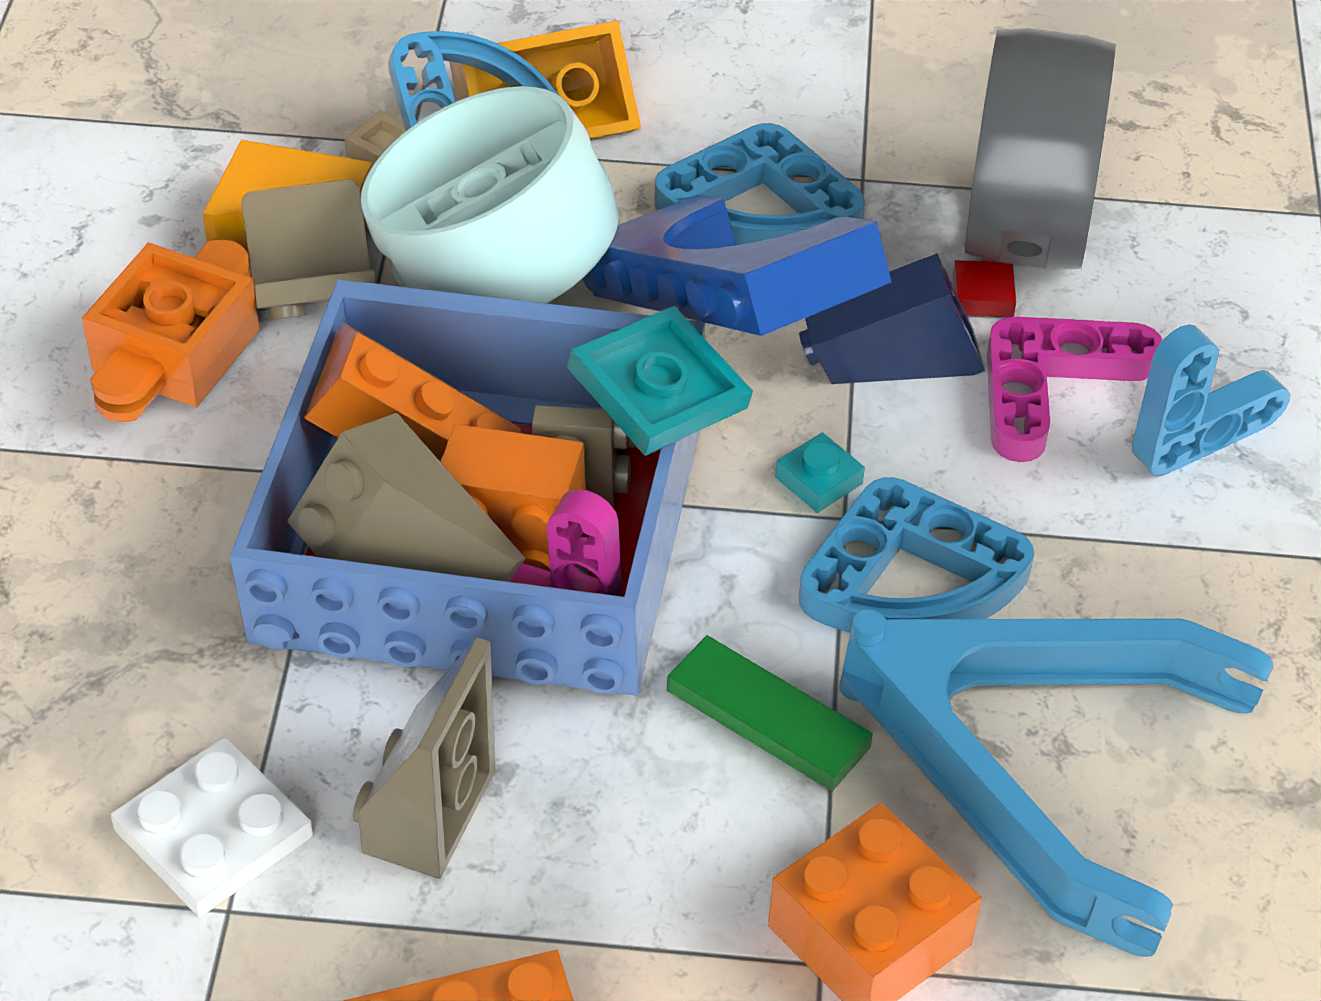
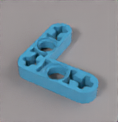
M1195 325L1180 326L1162 340L1154 353L1132 443V453L1155 476L1169 474L1273 424L1286 410L1290 402V392L1268 371L1260 370L1209 393L1219 349Z

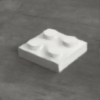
M222 737L110 814L114 831L199 918L313 837L311 820L225 737Z

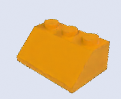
M618 20L497 43L525 59L547 79L558 95L568 103L582 122L590 139L641 129ZM449 61L457 101L482 92L510 87L499 78L481 69Z

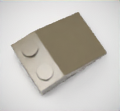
M398 413L341 432L287 520L315 555L321 558L510 582L526 559Z
M477 637L416 705L404 729L396 728L391 733L385 746L382 761L383 767L374 783L370 781L364 783L354 805L353 820L359 823L363 854L441 879L495 773L490 641Z

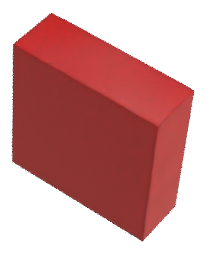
M955 260L953 287L967 316L1014 317L1016 292L1013 264L992 261Z

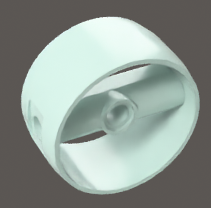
M520 86L490 90L464 98L434 112L408 129L383 152L368 173L361 192V207L372 239L380 252L391 259L393 274L400 287L538 303H548L573 287L594 268L610 246L615 236L619 219L618 207L610 178L591 147L590 137L584 125L561 96L537 87Z

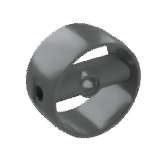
M1031 28L997 30L975 163L965 241L966 254L992 262L1050 270L1082 268L1103 146L1116 44L1087 35Z

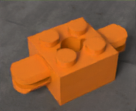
M210 240L193 258L148 242L83 315L82 321L92 370L96 371L90 378V382L94 392L95 407L100 415L108 420L117 422L135 421L158 394L196 408L201 404L259 332L253 278L250 276L248 253L243 246L230 240Z

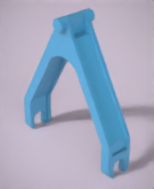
M863 609L858 611L853 618L839 687L843 696L849 700L861 702L1050 917L1061 924L1128 953L1149 957L1156 953L1162 938L1161 933L1131 922L1123 916L1136 918L1164 932L1171 917V909L1173 907L1171 900L1150 886L1085 859L953 713L950 700L953 696L974 686L1167 684L1227 710L1246 714L1253 712L1254 707L1260 700L1263 689L1231 677L1225 669L1235 668L1267 682L1273 669V662L1266 653L1256 647L1180 618L886 619L877 610Z

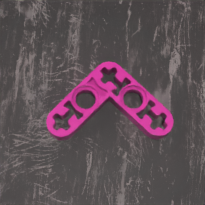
M1017 316L998 320L991 328L987 350L990 428L993 448L1000 456L1011 461L1029 462L1039 458L1045 451L1050 427L1047 377L1117 381L1146 380L1149 376L1154 353L1162 342L1161 335L1155 329L1145 324L1133 322ZM1065 343L1080 344L1086 347L1089 352L1083 355L1071 354L1064 351L1060 345ZM1012 344L1018 345L1020 352H1022L1021 359H1011ZM1102 348H1107V353H1102ZM1008 382H1020L1028 385L1033 391L1020 395L1007 391L1003 385ZM1025 417L1024 434L1017 433V428L1013 426L1015 418Z
M579 489L568 491L562 496L547 524L550 571L522 563L510 582L622 597L619 524L616 511L609 502L595 493ZM583 533L589 535L588 538L581 536ZM574 564L589 569L598 578L583 573Z

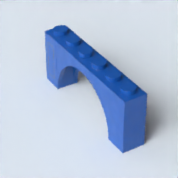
M695 195L618 225L615 236L603 257L582 278L585 286L596 297L659 312L675 306L685 318L758 336H763L892 283L877 221L843 216L784 236L736 245L724 199Z

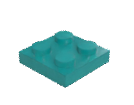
M675 306L571 349L567 365L570 372L645 456L747 409L753 390Z

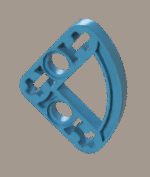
M429 31L410 34L397 42L388 60L389 74L405 131L418 123L415 118V109L419 104L432 102L444 108L455 103L444 61L476 67L499 78L510 87H537L558 95L547 79L525 59L495 42L470 34L449 31ZM409 50H414L418 58L427 57L429 61L421 73L425 89L412 96L409 95L408 90H415L418 85L417 76L413 67H403L401 63L405 61ZM432 83L437 85V88H426Z
M761 123L751 126L664 168L655 178L654 201L657 210L695 195L722 198L726 202L763 183L797 212V214L762 215L726 208L736 245L784 236L843 216L863 219L865 200L864 195L855 185L789 130L772 123ZM717 167H728L735 169L737 172L722 175L711 170ZM793 176H808L816 181L812 183H798L789 178Z
M883 477L872 481L866 486L804 567L800 579L799 605L803 612L813 620L849 633L851 632L854 615L863 609L877 610L886 619H987L1009 604L1027 584L1031 573L1034 549L1029 539L1016 530L905 480L895 477ZM890 506H894L884 517L883 525L878 523L879 510L886 511ZM937 527H950L960 532L962 538L955 542H943L934 538L930 531ZM852 541H863L872 545L876 552L867 557H857L845 551L843 546ZM974 543H977L976 551L972 552ZM900 549L971 581V583L958 589L925 597L888 598L867 595ZM1003 557L1009 558L1004 564L998 563ZM836 572L841 575L840 590L833 588L827 594L819 592H825L830 588L836 579Z

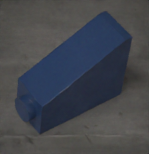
M938 253L889 271L892 283L805 318L807 329L799 332L801 345L809 363L812 366L820 363L831 384L972 376L985 372L974 329Z

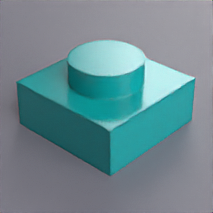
M821 432L778 459L776 462L775 478L816 513H819L863 484L865 467Z

